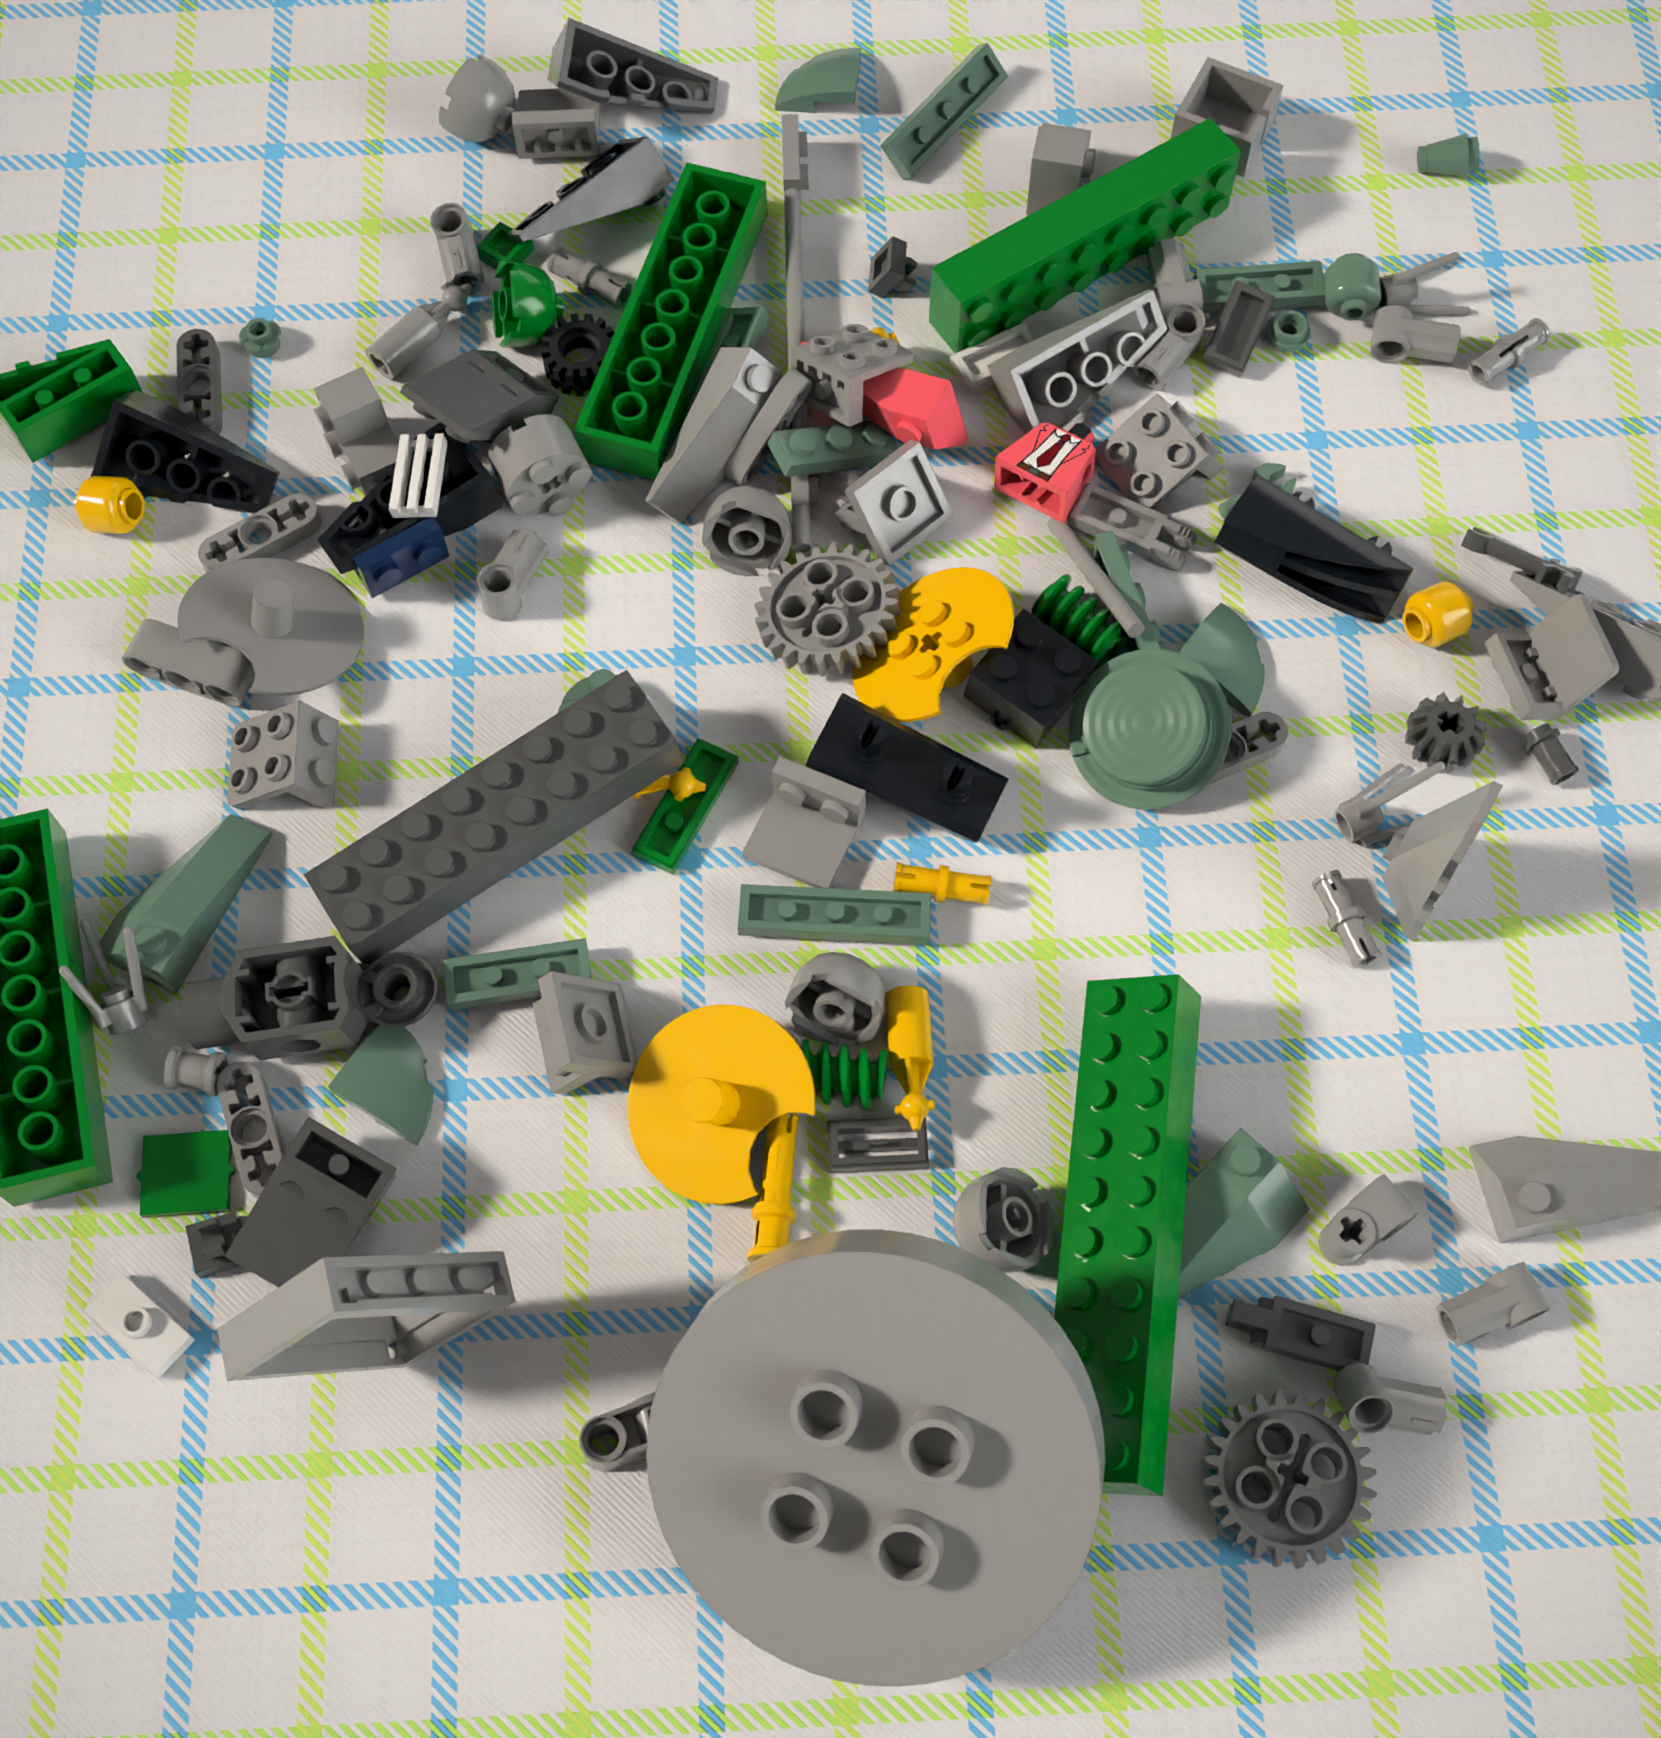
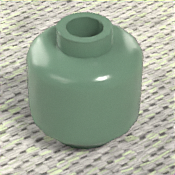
M1349 253L1337 258L1327 268L1324 274L1325 302L1327 309L1331 313L1345 320L1354 321L1362 319L1379 305L1381 301L1380 273L1378 265L1371 259L1359 253Z

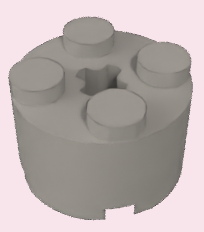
M549 414L525 418L524 421L527 426L513 432L510 426L502 431L491 444L488 458L492 470L515 514H541L546 512L554 516L564 514L572 508V499L584 489L587 482L591 479L593 475L592 470L573 433L563 419Z

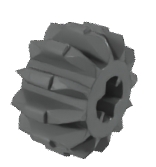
M1444 692L1437 695L1435 701L1427 697L1422 700L1417 710L1411 712L1406 721L1408 730L1405 734V744L1415 746L1412 751V759L1425 757L1428 759V768L1437 762H1443L1445 764L1444 770L1447 774L1453 771L1456 765L1463 768L1469 766L1475 756L1481 753L1485 745L1483 735L1487 730V722L1476 719L1479 714V706L1472 708L1464 707L1463 695L1456 698L1454 702H1450Z

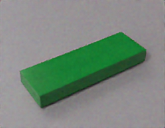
M697 738L685 762L678 771L684 767L691 769L695 779L706 784V790L693 793L691 796L684 798L683 801H677L674 798L675 795L672 794L670 789H667L631 850L632 856L674 875L737 767L739 756Z

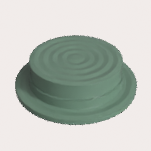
M1141 649L1127 652L1113 658L1098 668L1079 691L1069 720V744L1072 757L1084 779L1092 788L1108 800L1139 810L1171 807L1199 793L1220 770L1226 758L1231 740L1232 724L1230 709L1226 697L1215 678L1193 659L1164 649Z

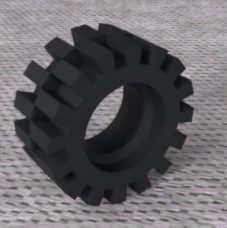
M578 313L570 314L572 320L570 322H566L564 317L557 319L558 328L551 324L546 329L548 336H542V347L540 348L547 378L551 379L552 386L556 389L561 386L562 393L570 395L571 390L575 389L576 397H584V390H591L613 338L614 330L611 325L606 327L605 320L600 317L594 323L592 314L585 313L584 320H579ZM578 348H590L597 352L593 358L584 362H572L565 359L569 352Z

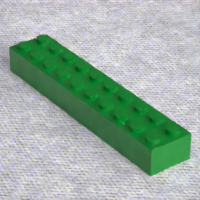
M1179 974L1087 981L1054 1319L1061 1326L1076 1349L1089 1375L1099 1405L1105 1448L1102 1493L1163 1496L1201 995Z

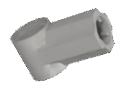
M444 203L433 211L430 217V224L437 238L446 281L449 286H461L469 283L472 287L470 292L477 291L478 287L485 280L476 247V234L463 207L456 203Z
M1174 238L1162 239L1153 247L1148 248L1147 261L1154 285L1153 291L1164 321L1166 322L1169 311L1174 306L1182 303L1195 305L1203 311L1202 288L1198 279H1192L1184 245L1176 242Z
M1182 303L1174 306L1169 311L1165 323L1167 330L1132 367V372L1137 376L1142 385L1151 390H1163L1185 360L1197 353L1205 327V316L1203 311L1197 306ZM1178 330H1184V331L1189 332V333H1182V332H1179Z
M1399 305L1384 306L1374 314L1370 354L1374 359L1383 363L1401 362L1407 356L1453 363L1460 340L1461 327L1455 324L1413 318L1410 310Z
M523 527L518 531L513 530L494 562L485 565L479 571L477 582L482 607L490 618L500 621L508 620L516 616L522 607L521 596L548 554L547 543L538 537L536 532Z
M1525 1262L1515 1264L1490 1276L1483 1281V1285L1446 1300L1436 1307L1441 1327L1447 1338L1451 1339L1457 1347L1486 1336L1504 1326H1507L1508 1329L1517 1327L1551 1309Z
M1364 1363L1348 1365L1339 1371L1334 1378L1333 1388L1350 1425L1360 1433L1374 1434L1389 1427L1431 1435L1433 1432L1440 1433L1444 1425L1447 1398L1441 1388L1379 1377L1377 1371L1372 1366Z

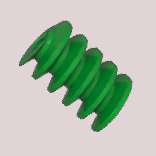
M1065 574L1041 593L1032 607L1031 614L1098 661L1095 672L1102 665L1120 655L1126 647L1129 637L1124 636L1121 638L1119 636L1123 627L1118 621H1115L1110 626L1106 625L1111 614L1108 608L1101 610L1096 615L1093 613L1098 603L1094 596L1083 603L1080 602L1085 592L1083 586L1079 585L1070 592L1067 591L1072 577L1069 574Z
M808 1039L802 1040L799 1047L808 1061L813 1077L815 1094L817 1090L821 1091L824 1105H831L837 1092H840L843 1107L846 1108L851 1107L856 1095H860L863 1110H870L876 1097L880 1099L882 1104L888 1058L887 1050L881 1049L875 1062H870L867 1047H861L855 1060L850 1058L848 1045L846 1044L841 1045L836 1057H831L828 1042H822L815 1055L811 1053Z

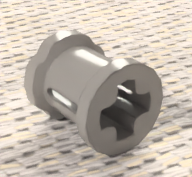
M175 1045L169 1051L165 1061V1088L177 1090L180 1086L203 1089L209 1096H217V1079L221 1071L227 1066L226 1055L221 1052H214L211 1056L189 1053L184 1047Z

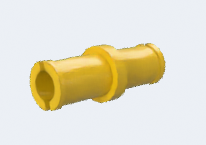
M897 862L893 891L931 893V897H935L934 902L944 903L946 898L987 905L991 875L982 876L949 871V866L939 865V869Z

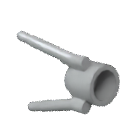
M1453 252L1408 271L1380 277V308L1388 305H1399L1410 310L1412 315H1468L1471 312L1468 306L1411 305V301L1417 299L1419 294L1416 277L1458 260L1460 257L1459 253Z
M1437 762L1375 798H1370L1404 772L1405 765L1400 763L1356 796L1340 803L1339 808L1334 810V817L1343 837L1350 843L1360 839L1363 847H1367L1381 840L1392 839L1395 833L1405 836L1410 825L1378 830V825L1384 823V815L1380 806L1443 771L1445 764Z
M82 919L80 927L108 990L99 996L102 1004L99 1005L67 966H61L59 973L91 1012L98 1029L107 1027L111 1035L134 1029L147 1020L145 1010H148L151 1006L144 992L133 929L126 927L123 930L133 990L130 992L127 985H117L90 922L87 919Z

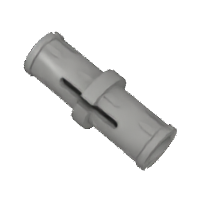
M561 247L556 249V253L553 252L548 262V271L577 285V289L586 295L592 293L618 308L623 307V302L626 303L632 291L631 283L607 273V271L601 269V264L593 260L587 262Z
M1533 318L1527 325L1512 335L1505 334L1497 339L1492 349L1468 364L1471 378L1479 385H1486L1491 379L1507 368L1514 369L1522 364L1527 354L1548 342L1550 339L1548 326L1541 319Z
M1339 870L1330 871V879L1327 878L1325 873L1312 882V886L1316 889L1330 917L1327 920V924L1331 932L1338 933L1351 959L1353 968L1362 967L1364 965L1362 960L1364 959L1367 964L1372 963L1382 953L1377 948L1363 920L1366 914L1362 906L1355 905Z

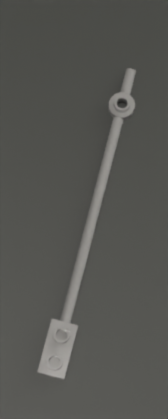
M798 114L782 115L788 371L791 369V348L799 346L802 341L805 342L801 190H808L809 186L808 164H800V157H808L807 131L799 132ZM803 403L790 422V430L807 428L806 404ZM808 474L791 477L793 550L796 552L800 551L801 553L807 552L811 548L809 504H818L817 477L809 478Z

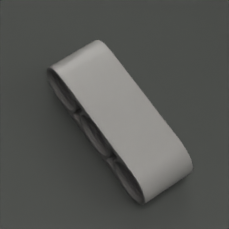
M144 619L122 656L123 663L142 676L231 707H239L242 704L255 677L251 661L240 650L211 640L192 641L182 645L177 627L152 619Z

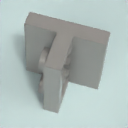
M913 440L906 442L847 487L844 491L849 502L835 512L842 527L866 534L877 558H881L884 565L887 566L892 565L954 516L921 443Z
M553 971L539 978L538 982L542 998L532 1003L551 1093L566 1095L599 1076L621 1080L631 1078L637 1065V1058L620 984Z

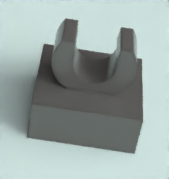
M892 236L873 255L870 263L868 292L883 298L892 288L900 293H908L916 285V280L906 276H909L917 268L918 264L914 259L906 257L907 242Z
M235 1211L185 1226L195 1274L200 1278L240 1266L225 1257L242 1227L240 1216Z

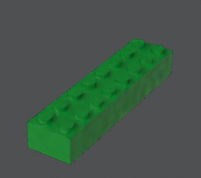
M1209 118L935 265L931 269L929 322L956 354L982 343L1004 330L1021 324L1024 319L1040 310H1049L1060 299L1073 292L1085 290L1093 281L1102 276L1118 272L1131 260L1142 254L1147 255L1148 248L1153 247L1160 240L1183 236L1204 220L1218 217L1229 206L1241 150Z
M686 162L573 430L574 437L588 463L652 480L656 479L689 413L687 411L688 405L726 310L731 308L767 218L766 181Z
M48 808L0 819V1197L13 1207L113 1183L91 1013L59 973L61 966H67L87 989L67 835Z

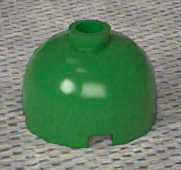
M503 260L499 262L494 277L502 278L500 291L492 290V320L495 337L501 338L504 335V339L499 343L500 347L521 348L536 345L541 342L543 335L548 336L546 329L551 324L554 326L555 321L563 316L564 302L562 294L556 293L551 278L543 269L535 264Z

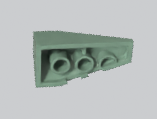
M233 814L228 815L117 913L99 942L107 962L129 972L123 930L126 927H131L134 932L142 978L177 994L273 836L272 832Z
M1242 1128L1230 1138L1186 1188L1178 1300L1211 1280L1235 1270L1237 1266L1277 1247L1310 1210L1281 1162Z

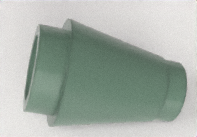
M1466 133L1427 144L1426 146H1419L1417 148L1418 172L1426 171L1429 173L1467 176L1469 171H1478V137H1468Z

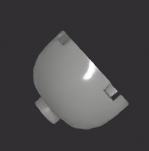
M481 54L478 55L479 61L471 57L457 70L445 92L446 95L451 97L448 109L440 106L439 124L442 128L456 137L469 142H484L498 135L500 131H508L512 126V112H516L513 109L515 103L514 86L507 74L496 63Z
M751 485L733 487L720 494L708 508L702 532L703 547L706 546V549L711 553V561L729 573L753 576L757 575L755 568L764 569L770 565L771 571L779 567L780 562L784 561L789 553L792 529L788 511L773 493L762 487Z
M829 952L818 954L798 970L787 994L785 1007L786 1009L790 1007L793 1016L791 1021L795 1027L810 1038L820 1042H828V1045L839 1046L840 1041L838 1037L847 1040L855 1039L853 1046L861 1045L872 1039L880 1026L885 1009L884 987L875 969L862 959L847 953Z
M1002 1167L969 1183L958 1198L953 1214L954 1233L960 1248L987 1261L1004 1273L1019 1272L1038 1264L1037 1262L1041 1257L1048 1255L1053 1246L1055 1233L1053 1213L1048 1200L1040 1203L1037 1194L1033 1191V1188L1038 1187L1033 1178L1019 1169Z

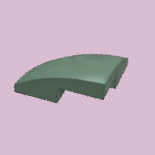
M844 48L828 51L813 57V59L792 71L779 89L775 102V111L815 113L816 102L855 104L861 48Z
M1221 602L1199 625L1178 653L1198 662L1215 678L1230 706L1249 717L1253 714L1262 693L1265 677L1264 664L1261 663L1256 646L1258 641L1244 620Z
M379 1025L352 1054L328 1088L334 1095L371 1115L378 1124L416 1146L425 1133L430 1120L434 1099V1088L427 1082L424 1066L428 1060L417 1040L405 1027L393 1028Z

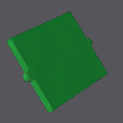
M228 1130L143 1136L142 1171H139L136 1175L137 1179L141 1182L140 1216L148 1218L230 1211L231 1176L235 1175L236 1169L231 1165L232 1144Z

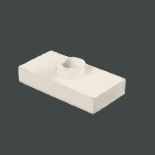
M121 1271L83 1310L158 1379L196 1340Z

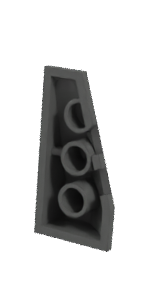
M568 18L552 49L548 81L555 86L596 102L712 114L715 109L719 79L716 76L571 18Z

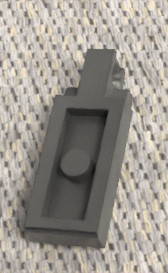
M1275 1296L1273 1299L1260 1297L1257 1306L1233 1300V1303L1229 1305L1225 1326L1251 1333L1250 1343L1261 1346L1263 1350L1336 1371H1341L1346 1366L1355 1363L1369 1365L1376 1324L1279 1296Z

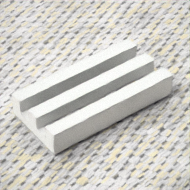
M444 433L435 434L434 439H428L427 434H418L415 440H411L409 434L400 435L389 503V511L393 518L437 517L448 444ZM413 452H415V454H414V461H413V467H412L411 480H410L409 493H408L407 506H405L406 493H407V487H408V480H409V474H410V467H411V461H412V454H413ZM427 452H432L424 506H419L420 493L424 481L423 473Z

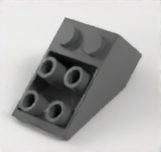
M475 349L404 384L400 391L402 395L414 403L413 409L427 418L440 421L447 426L445 431L448 435L463 443H470L471 440H482L492 444L495 438L511 426L513 432L527 426L524 421L525 418L541 414L551 415L560 397L497 351Z
M308 1117L278 1163L225 1257L276 1287H280L323 1257H345L393 1182L397 1168Z

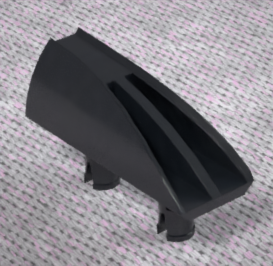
M1257 475L1224 520V524L1214 544L1333 609L1371 622H1384L1414 568L1391 555L1392 546L1389 542L1381 548L1376 546L1379 536H1372L1366 540L1316 510L1312 497L1303 502L1299 499L1302 492H1296L1291 495L1262 476Z
M844 693L839 697L806 762V767L863 789L866 791L867 796L953 836L973 843H978L1009 778Z

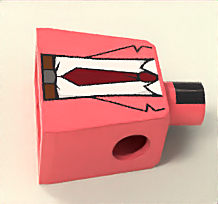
M1050 423L1039 424L996 456L994 489L1065 523L1086 483L1091 482L1094 474L1096 449L1092 444L1094 442L1093 432L1082 423H1076L1068 432Z

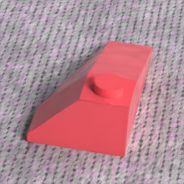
M899 367L863 381L862 414L904 443L909 440L918 441L922 446L931 449L965 445L968 435L950 380Z

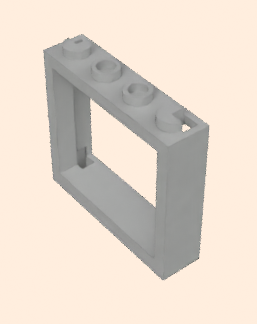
M504 1251L323 1257L217 1329L227 1381L408 1367L515 1303L516 1300ZM339 1291L341 1292V1297H342V1302H343V1303H340V1301H339V1296H338V1292H339ZM395 1343L398 1357L390 1358L388 1346Z

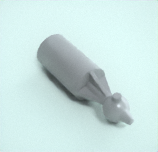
M446 282L440 287L443 290L442 301L414 307L370 345L365 352L374 368L385 378L392 380L436 342L442 335L451 311H460L463 315L469 310L466 306L467 296L472 288L469 283L461 286H449Z

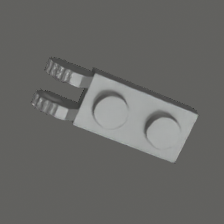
M1086 483L1068 516L1067 522L1069 526L1094 537L1096 534L1113 531L1119 546L1123 545L1127 551L1146 559L1150 557L1156 565L1163 568L1166 567L1172 571L1181 570L1186 557L1180 550L1178 551L1170 545L1177 546L1179 549L1189 550V548L1192 549L1197 540V535L1191 531L1192 529L1167 519V515L1091 483ZM1159 536H1161L1167 544L1158 541Z

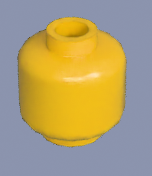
M92 476L82 483L74 502L75 510L81 523L93 533L127 534L141 521L145 511V502L141 492L132 481L125 477Z
M1444 581L1438 582L1416 592L1408 598L1402 615L1404 629L1415 642H1419L1426 647H1439L1469 631L1472 624L1473 602L1470 596L1455 584Z

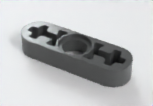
M192 329L180 336L176 346L178 410L199 421L197 408H202L206 418H203L202 424L220 434L222 430L220 351L210 332L204 329ZM199 347H203L200 350L202 364L196 363L193 356ZM198 379L210 381L209 387L202 392L196 393L188 390L191 383Z

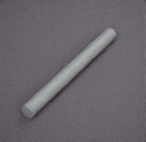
M1051 517L1047 524L1048 528L1129 637L1135 638L1141 635L1145 629L1144 624L1068 523H1062Z

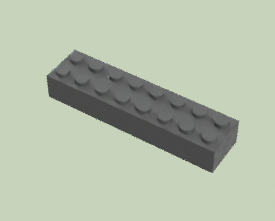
M625 670L303 875L348 949L362 964H371L683 764L685 760L675 737L628 670Z

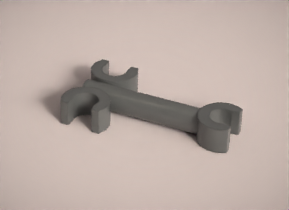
M1477 527L1468 529L1461 544L1466 549L1490 555L1535 575V582L1550 584L1558 588L1557 592L1566 594L1569 588L1575 589L1583 574L1581 569L1566 567L1560 564V560L1554 558L1550 562L1498 540L1491 533Z

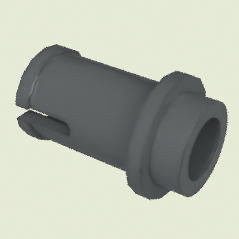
M1546 723L1525 735L1524 739L1527 742L1525 749L1528 753H1534L1549 777L1551 785H1557L1574 776L1579 769L1575 766L1558 739L1560 731L1557 728L1552 729L1550 724Z

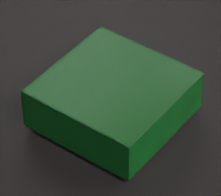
M499 222L477 245L479 259L494 269H497L499 262L503 260L524 261L534 250L533 240L511 242L507 234L513 228Z

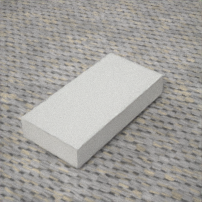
M1021 323L982 343L951 355L949 365L966 391L972 396L995 385L987 365L1034 341L1035 338L1026 325Z

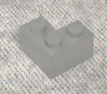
M1047 123L1039 126L1032 156L1026 215H1030L1090 183V181L1083 179H1090L1094 169L1097 149L1089 148L1092 130Z
M361 367L315 387L314 390L320 406L313 410L325 432L323 437L333 457L336 458L342 455L346 463L341 466V469L352 490L360 488L365 497L374 488L373 480L382 470L388 473L396 464L399 441L388 423L378 393L365 370Z

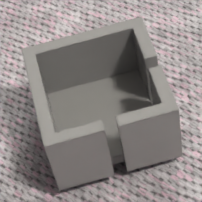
M1207 57L1175 114L1171 139L1211 118L1241 150L1236 175L1244 177L1259 150V146L1262 145L1276 119L1284 85Z

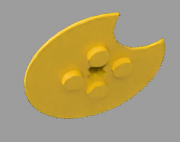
M950 568L927 575L899 592L901 599L898 600L901 615L895 617L898 627L897 631H886L889 640L887 646L877 643L873 645L877 657L872 658L863 653L859 656L861 667L852 666L853 687L860 702L898 722L920 721L941 714L940 692L942 687H954L967 679L973 668V661L969 655L986 648L1007 649L1014 626L1012 599L1005 586L992 574L976 568Z
M718 1004L697 1008L684 1013L668 1023L653 1037L637 1062L628 1093L627 1108L630 1133L637 1152L648 1170L664 1186L682 1197L707 1204H730L758 1196L760 1194L754 1187L749 1171L750 1151L758 1133L771 1120L788 1113L815 1115V1087L808 1061L796 1040L785 1028L772 1018L756 1010L737 1005Z

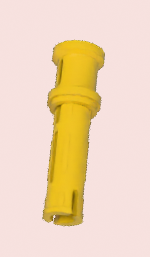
M788 1113L771 1120L767 1124L760 1202L755 1204L751 1213V1219L756 1222L753 1248L749 1249L747 1253V1260L751 1263L765 1254L789 1244L790 1225L796 1222V1212L794 1207L790 1205L795 1142L799 1117L796 1114H791L790 1120H788Z

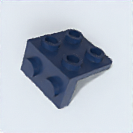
M428 517L353 557L357 567L354 572L371 598L384 593L450 557L441 527L434 517Z

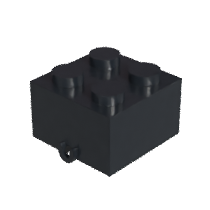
M1023 608L1014 619L1013 631L1007 649L990 648L970 672L963 696L991 716L990 721L996 728L1004 730L1007 727L1031 746L1037 748L1074 703L1082 686L1093 674L1098 661ZM997 717L1003 720V724L997 721Z

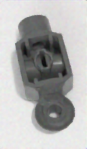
M329 936L238 950L225 977L192 981L185 984L182 993V1015L186 1034L195 1049L242 1043L261 1061L354 1047L359 1042L368 1023L376 1022L384 1027L403 1028L415 1024L427 1015L436 1000L438 982L431 965L424 958L411 952H394L382 956L369 966L368 969L362 970L337 937ZM410 986L407 996L401 1000L392 1001L393 995L399 988Z

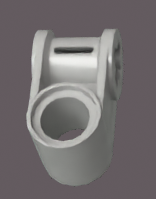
M1382 1174L1359 1192L1348 1205L1337 1212L1324 1227L1318 1239L1319 1249L1329 1262L1339 1266L1350 1265L1359 1260L1381 1241L1385 1242L1418 1215V1212L1389 1178ZM1349 1232L1354 1239L1347 1242L1343 1241L1340 1235Z
M655 1392L635 1399L623 1407L595 1416L586 1422L581 1429L579 1441L583 1457L589 1466L597 1471L608 1472L641 1459H646L647 1430ZM601 1432H611L619 1439L618 1447L609 1455H596L590 1449L591 1441Z

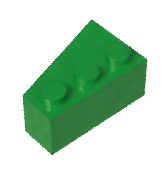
M110 339L56 353L57 359L32 366L29 361L16 363V370L0 374V417L32 463L106 422L114 399L134 389L143 393L131 367Z

